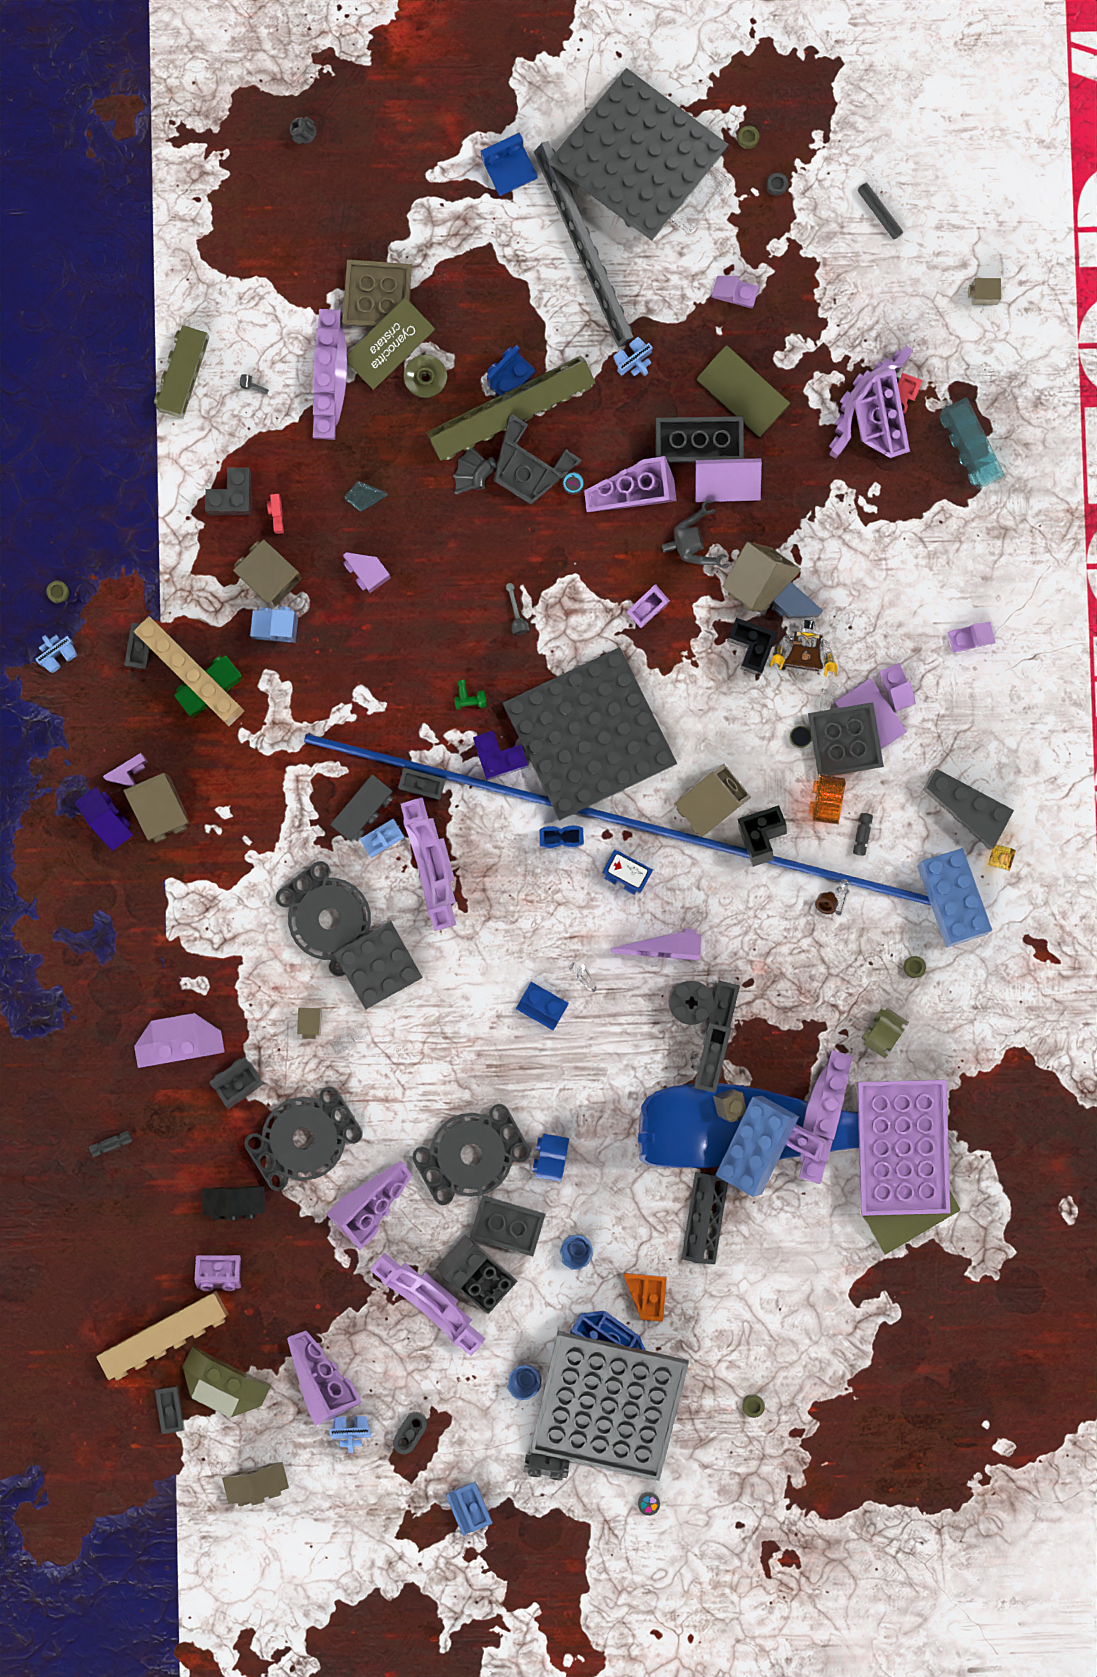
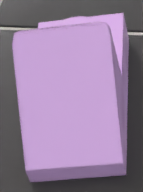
M717 276L711 297L753 309L759 286L739 281V276Z
M655 584L627 613L642 628L658 612L666 608L670 600Z
M991 622L972 624L969 627L948 632L953 653L996 643Z
M900 663L879 671L895 712L916 704L911 682H907Z
M140 753L103 777L109 782L130 787L135 786L136 783L130 773L137 774L145 769L144 765L148 761Z

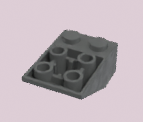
M466 1235L461 1238L436 1266V1269L444 1279L488 1314L518 1282Z

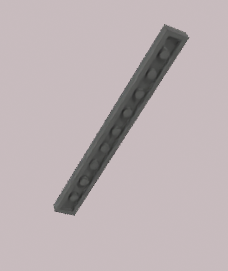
M549 141L542 142L534 151L536 159L618 347L625 346L633 338L632 328L626 321L624 310L616 298L614 287L609 282L606 268L600 261L598 250L593 245L589 229L584 224L581 210L574 201L573 192L568 187L565 175L549 164V160L555 154V150L551 147Z

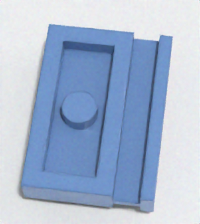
M476 1481L446 1493L463 1536L493 1524Z

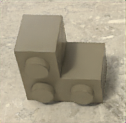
M283 1462L268 1463L253 1470L238 1471L222 1478L228 1504L238 1503V1506L250 1503L252 1505L265 1502L264 1498L278 1497L282 1495L281 1491L289 1488Z

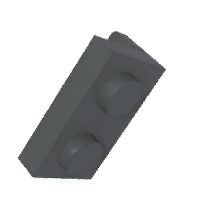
M246 1057L236 1060L231 1067L215 1075L214 1079L209 1082L228 1109L265 1084L253 1064Z

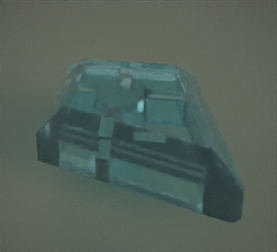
M358 481L344 499L362 512L387 497L388 493Z

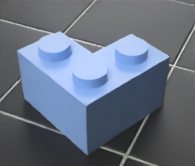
M279 606L278 610L259 607L258 611L253 610L250 636L252 639L296 643L298 616L290 607Z

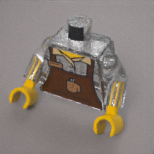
M802 620L801 631H792L791 634L785 635L775 647L774 655L769 664L772 667L773 663H777L780 666L779 670L782 667L816 672L824 670L825 677H827L828 671L834 672L836 677L838 669L828 641L823 639L822 634L814 633L815 621Z

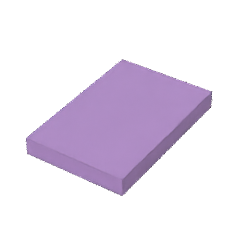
M761 458L696 460L695 501L761 500Z
M870 678L835 701L834 704L837 708L873 702L881 749H883L907 731Z

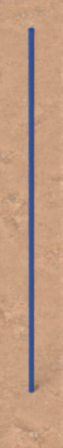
M306 734L304 742L552 807L547 796ZM589 807L577 812V814L749 858L746 848ZM773 856L774 860L766 862L931 906L926 895Z

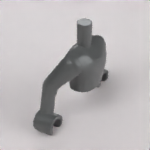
M704 501L701 510L675 526V541L662 544L664 553L677 549L679 556L685 562L699 565H718L723 569L729 567V564L721 565L720 563L722 558L727 557L726 555L721 554L718 557L694 555L699 550L704 549L703 540L698 527H688L695 524L705 515L715 513V509L707 511V506L714 503L713 501Z

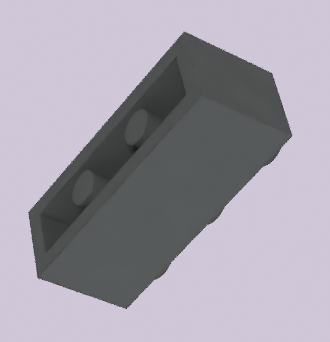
M372 774L330 825L350 842L354 840L358 842L366 832L363 830L368 823L372 825L379 817L377 812L381 807L386 808L394 799L391 796L394 792Z

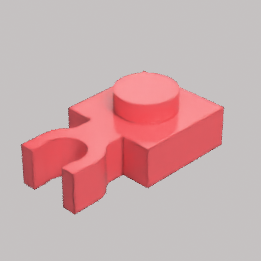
M902 372L898 388L901 403L904 405L903 413L905 414L908 408V399L915 401L923 380Z
M271 494V501H267L268 514H272L275 534L284 533L281 497L279 494Z

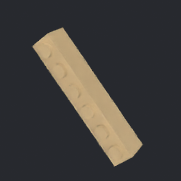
M150 616L133 631L228 726L244 712Z
M217 1291L100 1353L96 1358L108 1380L115 1378L117 1381L128 1375L127 1370L134 1367L137 1370L148 1364L146 1362L147 1359L154 1356L156 1360L167 1353L165 1349L171 1346L176 1349L187 1343L185 1339L193 1335L196 1338L206 1332L204 1328L213 1325L215 1328L224 1323V1318L228 1315V1312Z

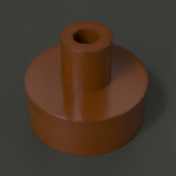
M830 891L819 894L815 901L817 910L828 915L833 914L839 904L835 894Z

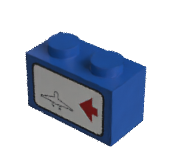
M614 849L602 874L605 875V880L614 885L619 882L625 885L624 890L635 895L636 892H642L653 869Z

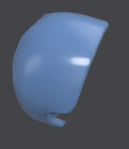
M581 1234L571 1235L566 1238L560 1248L562 1263L571 1270H580L587 1266L593 1257V1247L590 1240Z
M519 1365L509 1374L507 1388L511 1395L519 1400L530 1399L541 1388V1375L535 1367Z

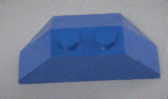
M606 1311L579 1314L570 1330V1334L645 1350L640 1336Z

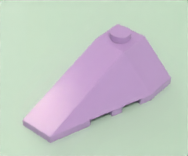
M665 456L643 459L636 465L624 469L615 476L584 490L587 512L677 501L674 478Z
M683 928V932L611 948V953L698 961L700 960L701 934H696V929Z
M399 1161L341 1198L327 1213V1216L361 1250L380 1229L378 1227L379 1222L383 1216H388L391 1211L388 1209L394 1199L399 1198L412 1177L411 1172L402 1161Z
M307 1331L287 1338L305 1405L315 1426L330 1421L334 1417H338L362 1403L352 1382L338 1372V1366L334 1362L331 1363L324 1356L323 1349Z

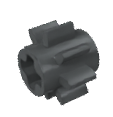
M307 116L294 119L290 125V134L293 135L292 140L299 145L301 142L304 144L310 143L316 136V127L313 125L314 121Z

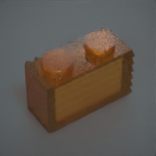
M819 775L818 781H813L812 793H815L814 802L810 801L808 814L812 815V821L839 824L846 785L844 778Z

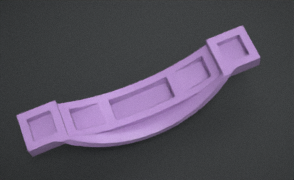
M319 309L313 375L314 439L335 440L336 425L339 422L347 381V349L344 331L341 327V310Z
M906 345L903 351L898 349L892 358L894 362L886 358L883 363L879 361L871 373L867 370L864 375L859 374L853 382L855 386L851 393L847 391L840 401L843 404L840 410L844 414H841L835 422V425L838 426L835 433L841 437L836 436L829 447L832 448L830 456L837 459L851 438V422L855 409L854 399L873 375L890 369H895V371L899 372L913 352L910 347Z
M423 798L402 803L403 822L419 869L427 912L431 917L434 931L455 926L457 924L451 904L456 903L450 883L455 881L444 838H438L434 819H428Z
M832 1050L828 1064L822 1070L814 1086L806 1109L803 1128L827 1140L828 1143L818 1162L801 1154L802 1166L799 1179L821 1184L845 1098L848 1074L853 1059L851 1055Z
M385 1252L371 1267L370 1270L381 1279L384 1285L414 1304L456 1346L461 1347L470 1356L483 1344L486 1338L469 1325L472 1319L456 1306L459 1300L426 1272L421 1276L406 1263L400 1266Z

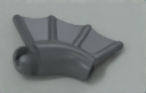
M474 447L467 450L462 457L458 458V469L453 474V478L456 481L454 493L457 495L472 489H485L486 478L497 467L498 463L496 460L490 457L486 461Z

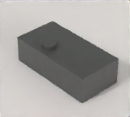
M743 416L656 418L655 458L665 456L668 463H696V460L744 459Z

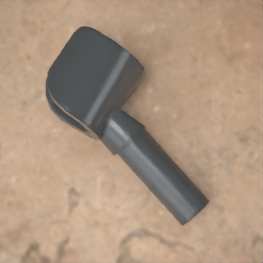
M241 375L240 386L243 389H255L268 394L269 389L252 383V376Z

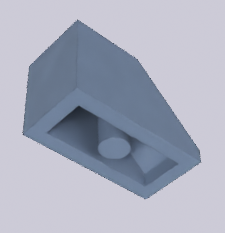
M792 582L772 602V605L775 606L773 610L781 617L784 615L787 618L819 617L823 612L819 606Z

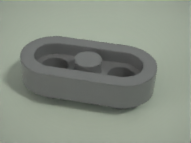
M412 1412L406 1417L393 1440L394 1449L398 1453L408 1454L415 1448L427 1427V1419L424 1414ZM414 1419H418L420 1421V1425L414 1426L412 1424V1421ZM407 1438L409 1441L408 1445H402L401 1439Z

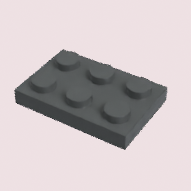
M482 1195L470 1238L534 1256L546 1213Z

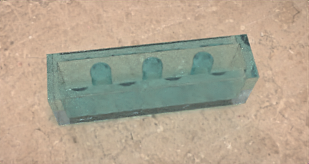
M966 397L943 408L940 412L941 423L944 428H948L951 434L949 435L950 441L954 447L957 446L960 452L959 459L964 467L967 466L971 484L973 486L976 485L979 490L1002 479L1005 474L968 398Z

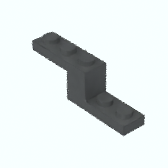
M718 980L714 996V1006L709 1016L703 1041L704 1048L694 1088L716 1093L732 1029L730 1025L740 985Z

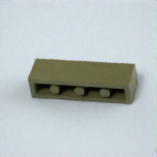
M182 325L180 331L177 330L174 338L176 346L174 351L171 350L167 361L169 367L167 371L163 372L161 378L163 386L161 392L158 391L154 400V404H156L159 412L184 419L210 338L207 332Z

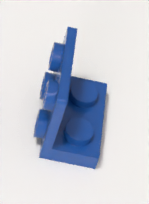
M520 132L480 151L481 160L499 196L538 178L523 147V138Z
M517 345L513 349L509 347L503 353V359L498 364L494 363L487 370V385L498 396L526 383L536 373V370L520 356V348Z

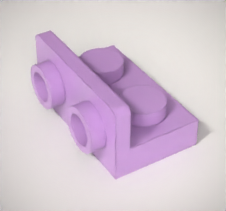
M240 1255L196 1256V1287L203 1291H211L213 1288L233 1291L235 1288H241Z

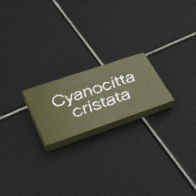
M405 297L347 354V363L374 390L436 329Z

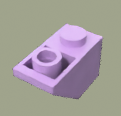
M347 552L343 555L346 560L343 564L350 573L354 571L358 576L356 582L362 590L367 589L371 593L391 578L377 557Z

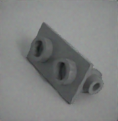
M526 1454L525 1463L529 1465L524 1466L523 1472L528 1473V1476L541 1477V1475L550 1476V1479L561 1481L563 1478L567 1479L569 1471H564V1469H569L570 1461L550 1457L549 1464L545 1463V1455Z

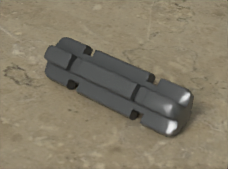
M869 813L860 814L859 822L861 824H858L855 839L857 845H854L853 853L856 855H866L867 847H865V844H868L871 830L869 824H872L873 815Z
M129 1131L123 1132L120 1136L116 1135L101 1141L100 1144L91 1145L89 1147L93 1157L98 1156L102 1152L105 1153L122 1146L121 1144L125 1145L132 1142V1136Z

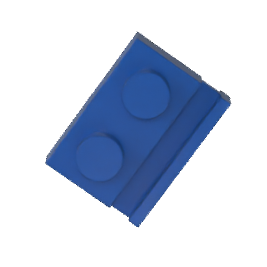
M531 982L516 1010L554 1031L569 1003Z

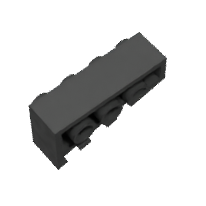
M938 769L933 770L923 789L989 850L995 848L1014 812L1008 806Z

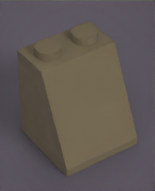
M265 540L261 543L257 541L250 548L249 551L251 553L246 558L241 557L234 566L236 568L233 571L271 609H274L303 578Z
M747 542L722 587L729 592L728 595L731 598L742 601V606L749 611H765L797 576L801 568L772 547Z
M723 764L674 804L677 806L678 813L682 817H686L691 823V829L703 837L748 801L751 796L727 766Z
M166 773L123 790L147 840H154L155 843L167 838L166 834L173 831L175 834L185 831L187 829L186 826L191 824L172 779Z

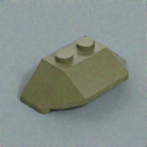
M192 1347L183 1365L191 1398L230 1418L262 1406L271 1388V1385L195 1347Z

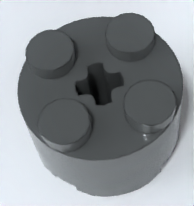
M682 982L672 990L669 996V1009L672 1015L681 1023L696 1025L705 1021L712 1013L714 1006L712 993L707 986L700 982ZM690 996L693 997L694 1001H697V1005H694L692 1009H689V1005L685 1004V1001L689 1000Z

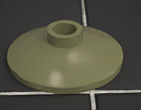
M419 355L413 358L405 368V385L415 396L421 398L436 396L446 385V368L438 358L432 355ZM429 375V381H423L422 376Z

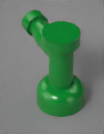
M457 681L459 696L454 697L456 710H460L464 706L477 704L480 708L487 707L485 690L478 691L476 696L468 697L465 686L466 681Z

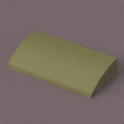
M727 345L696 379L736 417L743 416V424L759 438L790 405L779 392Z
M950 1191V1213L864 1215L862 1217L886 1255L959 1212L960 1208Z

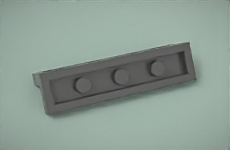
M695 1172L681 1258L683 1260L702 1264L716 1263L728 1182L716 1175ZM716 1180L720 1181V1187L717 1192L714 1190ZM715 1203L716 1212L712 1214V1205ZM712 1225V1226H713V1232H712V1234L709 1236V1235H708V1228ZM707 1247L710 1249L708 1259L704 1258Z

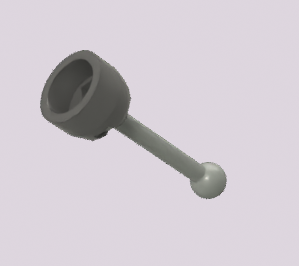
M508 583L506 590L509 591L516 618L511 625L513 635L525 634L530 631L529 625L525 619L520 618L513 592L514 585Z

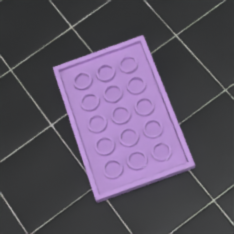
M947 1080L857 1082L861 1215L950 1213Z

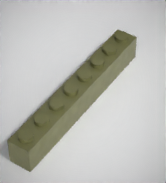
M580 355L426 432L440 461L443 459L449 460L457 452L469 450L475 446V443L481 440H489L494 437L495 433L501 430L505 431L510 414H513L522 421H527L533 417V414L539 411L545 412L551 409L553 404L571 399L572 395L577 392L588 391L591 385L595 384V380L586 360Z

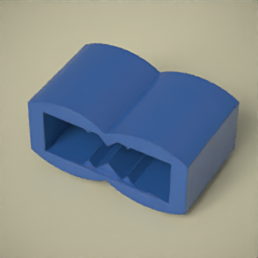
M570 825L562 829L555 826H547L539 830L540 847L556 849L560 846L578 848L584 845L583 828L580 826Z
M543 1133V1138L538 1137L536 1150L540 1151L539 1160L534 1159L532 1172H536L537 1178L562 1182L569 1138Z

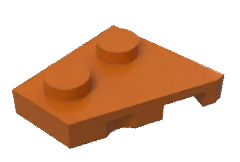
M624 1273V1278L640 1319L663 1322L667 1277Z

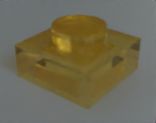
M996 845L992 849L988 865L1010 871L1016 850Z

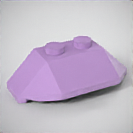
M890 369L875 374L854 399L861 441L892 458L910 452L895 369Z
M195 1013L151 1021L134 1046L138 1068L225 1052L221 1030Z

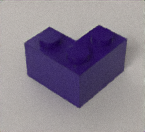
M494 731L473 737L487 781L528 768L521 745L500 751Z
M95 786L75 803L88 825L113 851L133 835L129 829L131 824L124 815L121 817L118 815L119 810L112 803L113 800L107 792L103 791L101 793Z

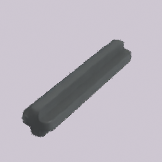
M862 184L858 188L861 197L893 239L900 237L903 233L901 227L869 184Z

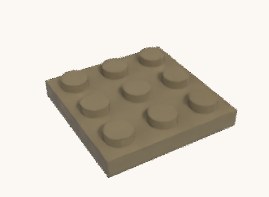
M347 260L343 326L374 328L405 297L410 301L412 264Z

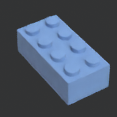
M963 848L923 860L918 864L917 868L946 948L986 936L992 931Z
M763 1096L752 1097L716 1176L752 1197L762 1195L799 1116Z

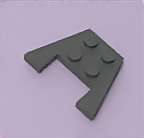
M510 414L493 481L528 504H532L582 460L564 449L553 468L517 445L528 424Z

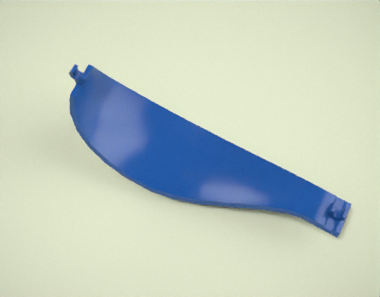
M695 1083L672 1086L656 1091L646 1097L641 1106L638 1133L639 1160L647 1165L666 1168L720 1167L743 1116H741L740 1120L734 1122L718 1117L713 1095L731 1089L742 1092L746 1109L752 1097L763 1096L799 1116L796 1124L802 1128L808 1101L762 1089L718 1083L716 1093L694 1088ZM841 1110L830 1152L859 1149L858 1112ZM785 1145L779 1160L800 1157L801 1153Z

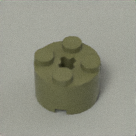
M881 1008L874 1018V1021L877 1022L873 1029L869 1027L862 1039L865 1041L863 1045L886 1059L888 1056L885 1053L886 1049L888 1051L892 1050L905 1030L901 1026L903 1024L907 1026L909 1021L889 1008H886V1010Z

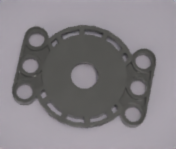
M317 861L282 887L276 894V901L282 907H290L288 926L295 943L305 953L314 958L331 960L329 964L331 974L341 977L345 975L344 971L336 973L333 970V964L338 961L333 952L370 932L371 912L366 898L356 886L346 880L329 878L331 873L329 865L323 861ZM324 865L327 869L326 875L317 877L314 873L316 866ZM301 878H306L309 881V888L305 891H301L297 887V882ZM332 881V885H327V882ZM337 882L344 883L351 888L346 890L337 886ZM354 890L360 895L363 903H359L358 899L353 895ZM287 891L291 893L292 900L288 904H283L280 901V895ZM294 907H298L297 912H293ZM363 907H366L367 921H364ZM327 908L335 909L340 915L339 925L330 930L323 928L319 923L320 913ZM292 916L296 917V931L293 930ZM363 926H367L365 931H362ZM296 935L301 936L302 940L307 944L305 947L298 941ZM312 947L317 951L323 952L322 956L316 955L308 950ZM328 953H333L332 957H327Z
M326 1087L321 1091L319 1100L312 1097H297L281 1103L266 1119L262 1135L259 1133L250 1134L245 1140V1147L269 1187L279 1191L287 1186L288 1178L306 1181L316 1179L328 1173L340 1160L345 1142L350 1144L358 1143L363 1136V1131L339 1091L334 1087ZM327 1090H332L336 1094V1099L332 1103L324 1100V1093ZM306 1100L310 1101L309 1105H297L295 1101ZM315 1102L319 1103V1107L314 1106ZM291 1103L292 1107L282 1113L278 1111L284 1105ZM338 1109H344L347 1112V1119L345 1121H338L336 1119L335 1113ZM275 1114L277 1118L274 1121L272 1128H267L271 1118ZM351 1127L359 1131V1136L356 1140H350L347 1137V1130ZM300 1128H307L314 1135V1143L308 1149H300L293 1142V1135ZM266 1132L270 1133V1138L266 1137ZM252 1137H258L261 1140L260 1148L252 1149L249 1146V1140ZM338 1138L342 1140L341 1145L338 1144ZM336 1149H340L337 1158L332 1162L330 1159L335 1154ZM265 1155L270 1156L273 1160V1164L269 1168H264L260 1163L261 1158ZM325 1164L330 1166L325 1171L317 1174L316 1170L322 1168ZM289 1170L293 1171V1175L288 1174ZM298 1172H311L312 1176L300 1177L297 1175ZM276 1174H280L284 1178V1184L280 1187H276L272 1183V1178Z
M495 1104L490 1109L489 1117L479 1113H464L450 1118L435 1133L430 1149L423 1146L418 1147L414 1151L412 1159L434 1200L440 1205H447L452 1201L454 1193L472 1197L481 1196L493 1191L507 1177L512 1166V1159L517 1162L526 1161L530 1156V1148L508 1108L503 1104ZM501 1107L505 1110L506 1115L502 1120H497L493 1117L495 1108ZM468 1116L480 1117L479 1121H465V1117ZM460 1118V1123L453 1125L451 1128L447 1126L452 1121ZM483 1120H489V1124L484 1123ZM506 1127H513L516 1130V1136L513 1139L505 1138L503 1131ZM444 1129L446 1133L441 1138L440 1143L436 1142L439 1133ZM475 1144L481 1149L482 1158L479 1163L467 1165L462 1161L461 1150L465 1145ZM434 1146L438 1147V1152L434 1151ZM523 1146L526 1148L527 1154L524 1158H517L514 1155L516 1147ZM418 1151H426L429 1155L428 1161L425 1163L418 1162L416 1159ZM505 1156L509 1157V1163L505 1162ZM503 1166L507 1167L505 1174L499 1180L497 1176L500 1174ZM429 1170L438 1171L439 1179L436 1182H430L427 1179ZM492 1181L496 1183L491 1188L483 1191V1186L488 1185ZM454 1184L460 1187L459 1190L454 1189ZM464 1188H477L478 1192L467 1193L463 1192ZM439 1190H448L450 1198L447 1201L439 1200L437 1196Z

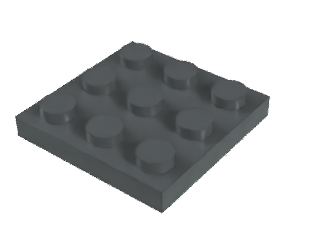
M873 702L808 713L819 778L884 767Z
M391 920L333 952L365 1010L423 978Z

